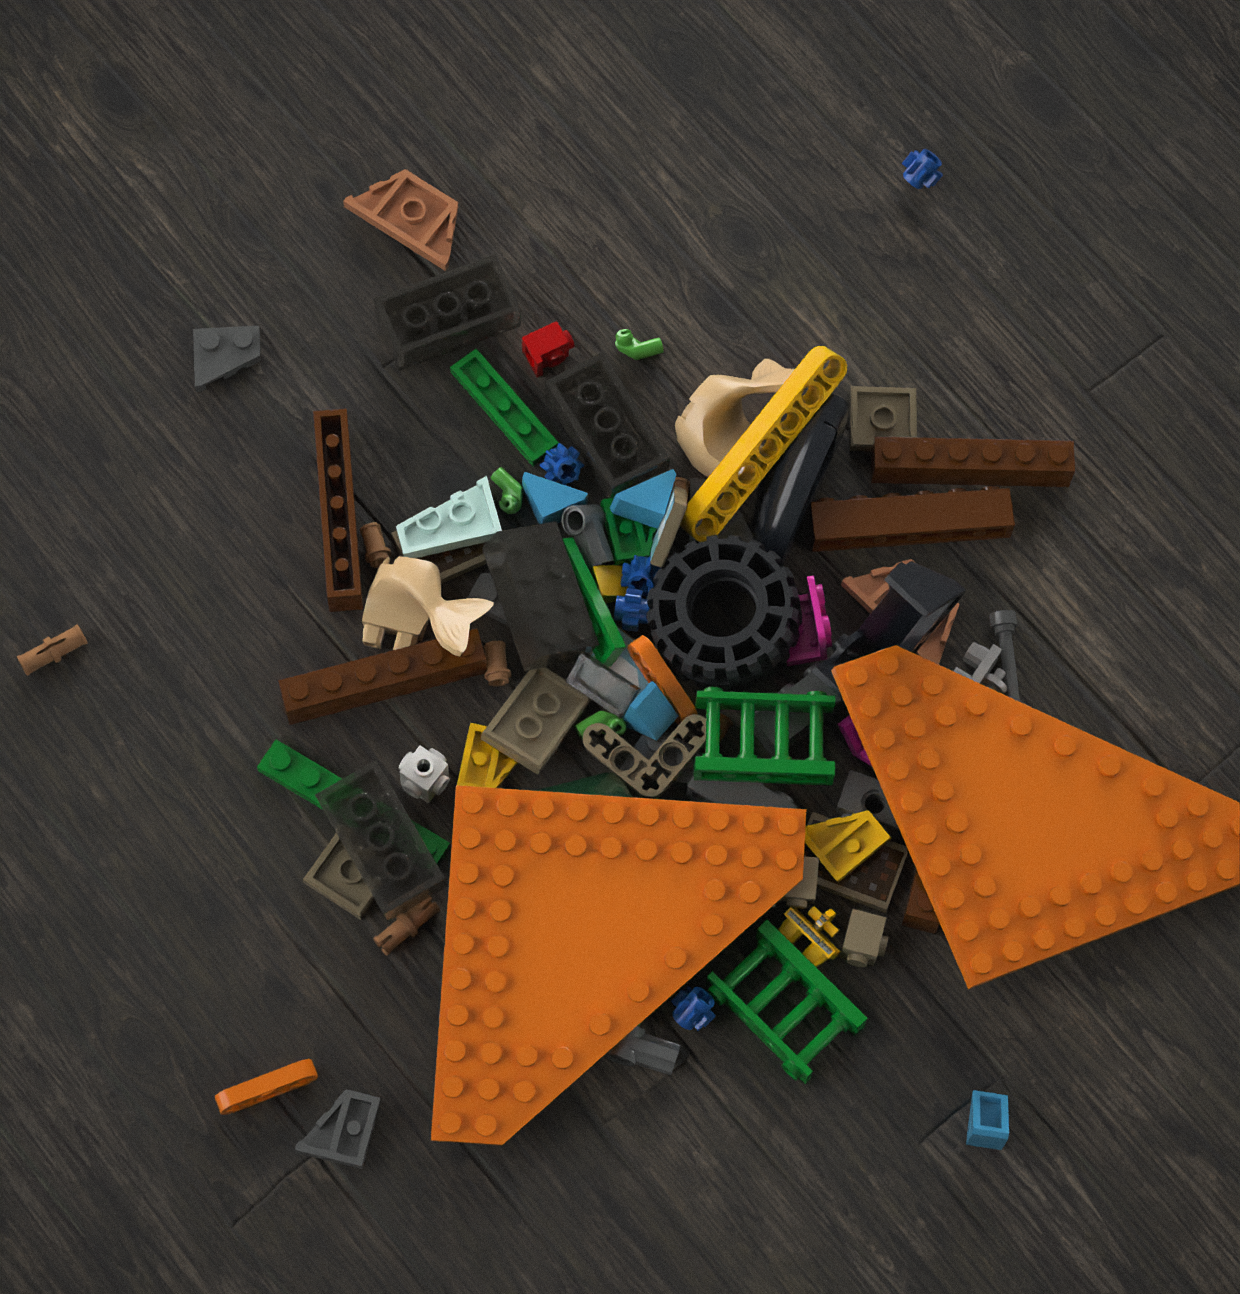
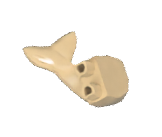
M764 359L754 369L751 380L726 375H710L689 398L691 402L675 422L677 441L693 467L709 477L751 425L743 413L742 398L750 394L777 392L795 369H787L773 360ZM745 466L740 469L738 475L744 471Z
M401 556L395 559L394 564H389L390 558L387 557L379 566L368 591L362 618L364 626L363 644L381 649L384 635L388 633L397 636L393 650L415 645L418 641L422 642L427 625L431 621L435 637L441 646L450 653L460 657L468 644L470 623L485 615L494 605V602L480 598L446 601L441 597L440 572L435 564L425 560Z

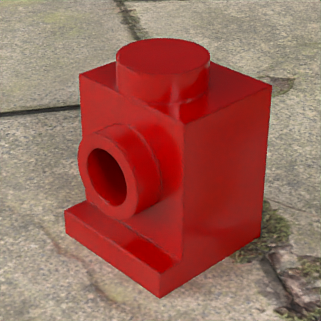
M557 321L522 337V353L537 378L543 375V368L547 366L555 367L561 364L569 356V350L575 347L569 331H562Z

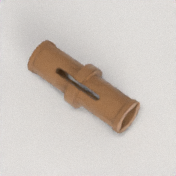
M76 624L71 629L52 639L48 636L43 639V644L17 656V659L28 676L52 661L55 663L62 661V656L88 643L80 627Z
M425 894L421 900L405 913L400 912L396 915V921L373 938L379 948L382 946L383 949L381 951L388 956L392 950L409 936L413 938L417 935V929L441 911L435 901L431 902L432 898L428 894Z

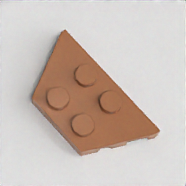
M406 169L392 175L387 181H380L369 186V191L353 198L350 195L345 198L343 203L346 209L444 271L448 269L458 214L457 201Z
M909 559V560H905V561H902V562H903L904 564H907V563H909L910 561H913V560H912V559ZM900 562L896 563L893 567H881L871 570L870 574L852 578V576L846 577L842 580L841 586L871 614L890 590L889 584L884 579ZM959 603L950 611L916 655L939 665Z

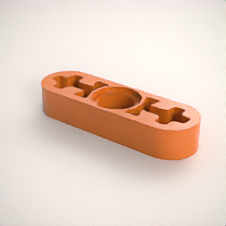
M644 635L631 642L627 646L631 658L647 682L653 681L659 687L678 714L675 722L679 725L687 716L698 715L694 704L653 643Z
M305 1059L227 1088L216 1094L215 1100L220 1114L227 1115L305 1086L316 1080L318 1075L312 1059Z

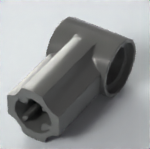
M597 504L567 507L562 514V526L565 532L574 536L589 571L591 572L593 566L613 564L614 557L603 530L606 522L603 509Z
M637 1026L607 1052L605 1057L621 1065L635 1066L636 1064L671 1076L681 1045L646 1034L644 1029Z

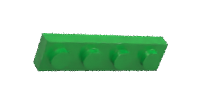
M474 349L450 367L451 374L532 467L545 458L546 450L557 448L559 442L477 349Z
M562 538L547 559L600 668L611 667L626 648L623 637L599 592L574 538Z

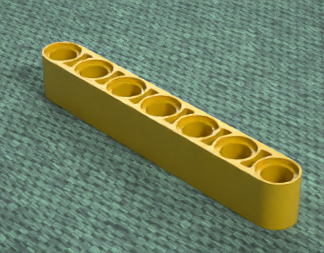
M817 346L809 351L687 503V509L680 524L685 532L699 542L707 541V536L720 533L847 373V363L842 356L825 346ZM830 360L828 366L823 370L825 363ZM808 387V391L802 396L804 389ZM787 413L786 419L781 422L783 415ZM766 440L765 445L759 449L761 443ZM745 466L744 471L738 475L740 469ZM724 492L723 497L717 501L719 495ZM703 519L701 525L696 528L698 521Z

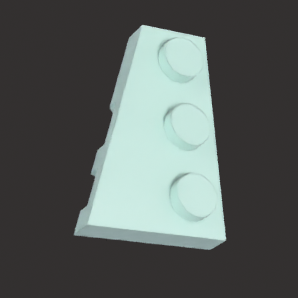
M487 476L476 481L477 485L467 491L462 492L460 490L450 496V500L438 507H429L398 524L396 530L403 557L418 558L503 538Z

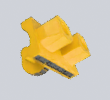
M814 906L807 913L815 921L812 924L797 908L793 909L790 907L784 914L787 919L782 923L779 931L792 944L804 934L812 943L802 954L816 968L827 959H835L841 951L821 931L824 929L832 938L839 932V929L831 923L836 913L829 909L822 914Z

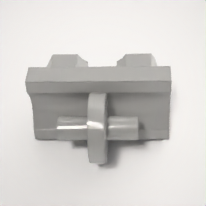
M973 642L965 653L963 661L974 667L976 671L971 676L956 667L954 672L999 693L1004 694L1007 690V686L1002 681L1006 674L1004 670L997 668L994 674H990L998 661V656L1002 649L993 644L989 650Z

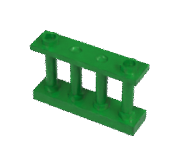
M708 687L703 691H697L695 709H706V751L702 756H696L694 780L832 785L835 776V761H827L823 757L824 713H833L835 696L827 695L823 691H810L806 695L724 692L722 688ZM720 709L741 710L740 755L737 758L723 757L722 754H719ZM755 711H775V756L771 757V759H758L754 755ZM789 712L810 713L809 757L806 760H792V757L789 756Z
M766 920L756 932L757 948L723 980L712 971L707 976V992L718 1005L721 1006L724 1003L783 1062L782 1068L792 1079L797 1080L800 1078L806 1084L813 1073L807 1064L841 1031L847 1032L849 1030L855 1036L865 1026L867 1017L777 928ZM774 956L783 965L781 967L782 972L746 1005L732 990L766 957L772 958ZM799 981L808 990L806 992L807 996L771 1030L757 1014L791 982L796 983ZM824 1006L832 1014V1021L796 1055L782 1039L815 1007Z

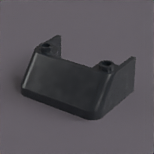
M913 561L907 564L900 562L884 579L889 584L890 590L855 633L850 636L846 633L843 634L831 647L835 651L832 656L815 666L812 672L843 700L831 672L833 667L894 645L916 654L963 597L966 589L956 580Z

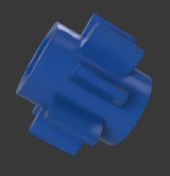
M923 149L921 153L917 150L914 153L910 152L902 162L907 168L903 173L904 178L917 189H922L924 185L930 188L943 176L938 171L942 165L940 159L927 149Z
M558 443L557 448L545 451L544 462L540 464V467L547 472L545 475L546 479L554 482L557 481L563 485H567V483L574 480L578 481L580 468L584 467V464L577 459L580 453L576 449L570 447L567 450L565 446Z
M634 555V559L630 564H622L621 587L628 586L630 589L643 590L642 596L647 598L649 590L655 587L653 578L662 567L650 564L651 556L638 557Z
M627 588L625 596L617 595L614 621H622V630L638 632L639 624L648 625L647 612L649 611L647 599H643V590Z
M687 986L685 990L681 989L671 1000L677 1006L672 1012L673 1018L684 1029L692 1030L695 1027L699 1031L703 1026L706 1027L716 1016L710 1010L715 1004L713 997L701 987H694L692 990Z

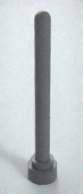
M1000 610L989 615L990 627L995 632V636L999 637V645L1002 649L1000 653L1002 670L1006 673L1003 678L1007 686L1005 695L1020 702L1012 635L1018 626L1017 616L1013 610Z

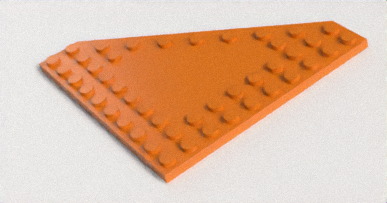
M897 645L837 665L831 670L968 989L1240 885V802Z
M456 785L431 1141L502 1146L547 1107L565 1089L802 881L806 809Z

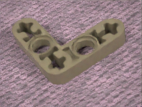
M695 714L687 716L649 760L603 723H595L587 727L583 733V743L586 750L641 797L657 799L667 791L706 745V718ZM700 723L703 725L701 728L703 736L701 738L694 736L688 742L689 746L693 748L691 752H688L687 748L682 743L676 741V739L680 736L684 742L690 734L687 727L690 724L696 727ZM602 732L606 733L604 739L612 748L615 742L620 744L612 750L608 759L603 757L608 754V751L602 745L591 746L593 744L591 738L593 733L597 735L602 734ZM677 748L683 753V760L679 765L669 766L664 762L663 756L668 749ZM623 752L632 754L635 759L632 768L625 771L615 766L616 757ZM658 762L660 767L671 775L666 778L662 773L657 779L659 788L657 790L649 788L645 791L643 778L647 776L651 779L656 775L658 769L653 766Z

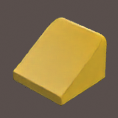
M598 565L592 567L591 575L605 604L615 602L617 595L625 596L628 586L621 587L622 566Z

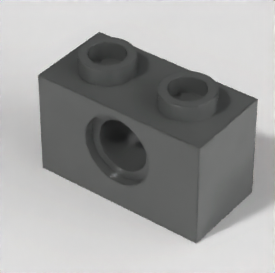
M850 770L834 817L843 818L855 813L868 811L865 808V804L870 802L877 803L882 808V811L877 814H871L891 838L899 840L901 832L878 779Z

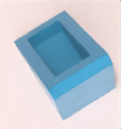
M674 469L617 493L610 506L611 512L658 529L665 515L676 478Z
M524 472L522 477L523 493L542 530L562 522V514L567 507L587 504L588 493Z
M651 681L630 704L623 720L626 722L627 728L657 741L675 721L678 714L659 687Z
M973 1090L966 1145L1002 1150L1009 1137L1008 1095Z

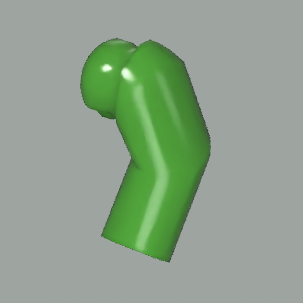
M621 329L615 335V346L618 351L634 360H640L664 352L659 337L640 342L633 337V334L628 329Z
M500 467L492 474L491 480L502 489V498L499 501L501 510L507 514H514L522 506L523 487L507 471Z
M598 711L574 725L575 731L581 740H583L584 731L591 724L603 723L619 736L623 735L627 728L626 722L621 716L606 711Z

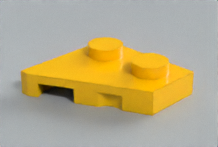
M470 723L457 785L498 788L518 764L515 760L481 740V735L487 726Z
M869 810L843 818L829 819L826 822L805 827V843L837 882H840L892 839Z

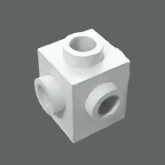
M421 745L414 753L408 752L399 765L400 781L403 790L416 799L420 797L429 804L436 794L440 795L450 781L448 764L446 763L447 759L437 750L430 748L428 751ZM423 767L427 772H420Z

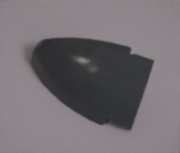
M830 394L758 485L753 516V539L762 543L766 552L774 551L782 559V564H784L809 512L810 503L814 501L822 485L827 468L844 435L850 407L847 401L834 394ZM787 413L783 415L781 422L786 419Z

